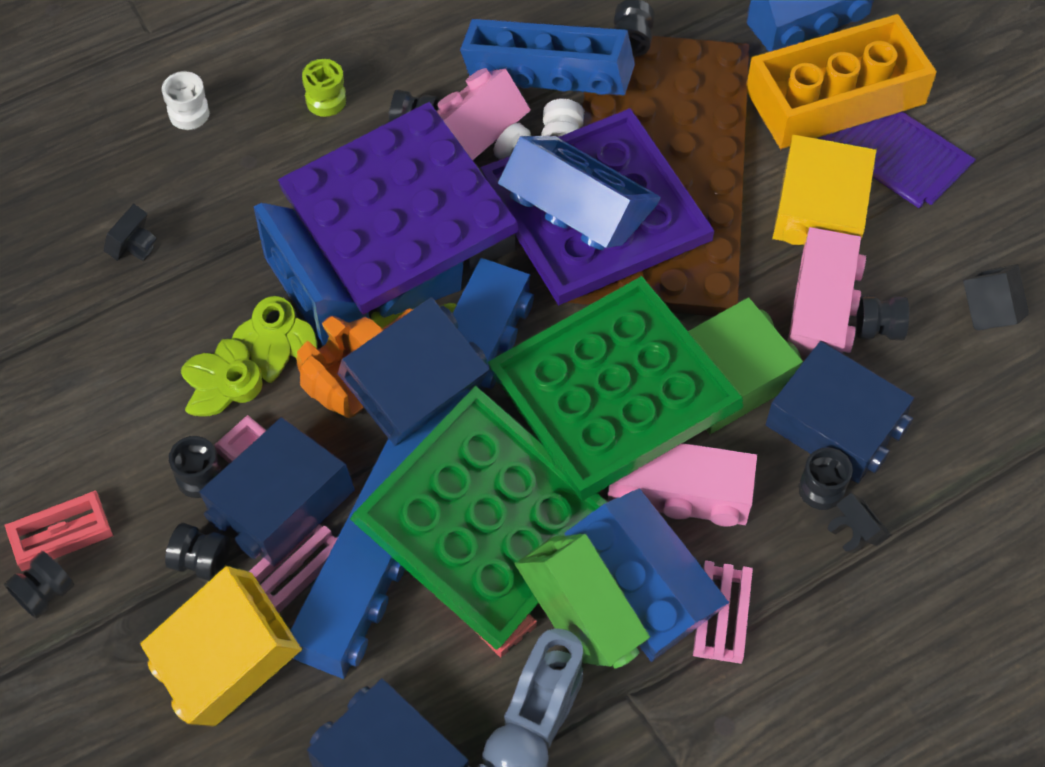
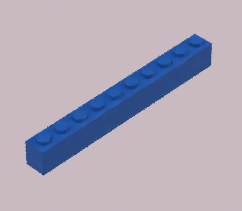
M480 258L452 314L457 320L459 332L468 343L474 342L480 347L488 362L513 348L518 329L515 328L520 317L526 319L529 315L534 301V294L529 293L530 274ZM491 370L488 371L483 382L477 386L482 392H484L485 388L492 389L496 383ZM465 396L398 445L394 446L388 438L290 630L302 649L292 659L345 679L351 665L357 667L362 661L368 645V639L365 638L366 633L372 622L378 624L381 621L389 597L385 594L392 580L398 582L402 578L405 568L353 523L350 518Z

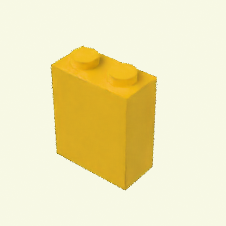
M793 135L787 157L772 239L786 241L792 245H805L809 227L860 236L862 239L876 150Z
M228 566L223 568L140 643L149 658L148 667L151 673L164 683L173 698L171 704L175 713L188 724L216 726L302 650L253 573Z

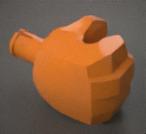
M408 308L403 314L383 328L366 317L351 322H346L332 315L326 318L322 325L329 335L327 343L322 348L316 349L307 341L297 351L300 386L311 398L318 400L327 409L347 418L357 415L365 408L338 375L342 359L413 309Z

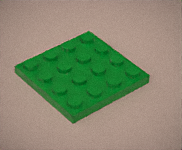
M642 276L487 362L497 383L537 439L545 447L552 460L582 501L743 408V397Z
M475 386L353 513L350 520L497 651L539 603L514 563L553 536H564L567 530L607 503V501L598 493L582 501L552 460L545 447Z

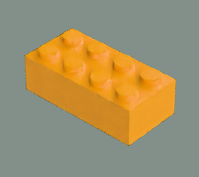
M899 14L752 57L747 80V93L779 148L783 149L791 145L793 135L818 138L926 104L937 71Z

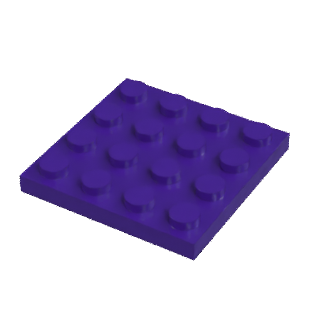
M430 102L278 179L282 192L363 315L518 232L516 219Z
M631 109L558 137L661 197L657 206L621 246L605 247L604 250L591 247L581 240L582 233L570 226L562 228L554 225L544 217L546 212L535 205L527 207L509 197L511 191L498 184L510 156L480 168L483 176L516 219L518 232L515 235L558 306L713 240L714 229Z

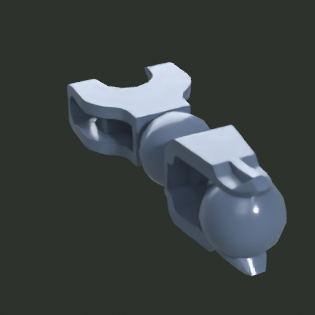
M550 629L540 636L526 662L512 702L504 716L506 725L494 731L486 741L483 751L484 765L480 764L479 767H547L549 759L547 748L549 749L557 731L569 714L582 685L583 647L576 635L564 629ZM555 645L565 646L571 654L555 650L548 653L546 652L549 648ZM556 667H565L564 669H562V670H560V671H559V670H553V668H556Z

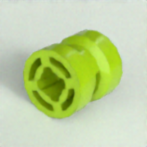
M318 59L306 65L302 73V80L306 90L305 99L308 109L313 114L321 117L338 114L346 105V92L343 87L344 76L341 66L329 59Z

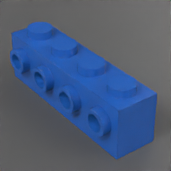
M472 19L460 48L469 77L483 68H487L488 71L506 69L515 85L521 88L533 87L556 89L559 91L591 92L601 95H625L635 65L628 31L618 29Z

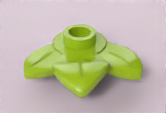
M271 296L261 300L254 308L252 318L238 326L232 336V339L242 342L249 349V357L258 365L262 372V378L268 383H272L283 371L290 355L297 358V351L304 343L309 341L318 349L316 334L312 326L297 318L296 311L291 303L279 296ZM270 312H280L279 319L276 322H266L267 315Z
M222 339L215 350V354L202 353L195 355L181 368L183 378L191 387L196 389L185 408V411L193 416L216 415L226 409L232 401L238 403L251 401L260 393L263 385L262 372L258 365L250 360L249 349L242 342L235 339Z

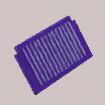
M904 112L895 113L818 137L820 140L875 149L876 156L872 177L917 208L922 207L924 201L932 205L976 160Z

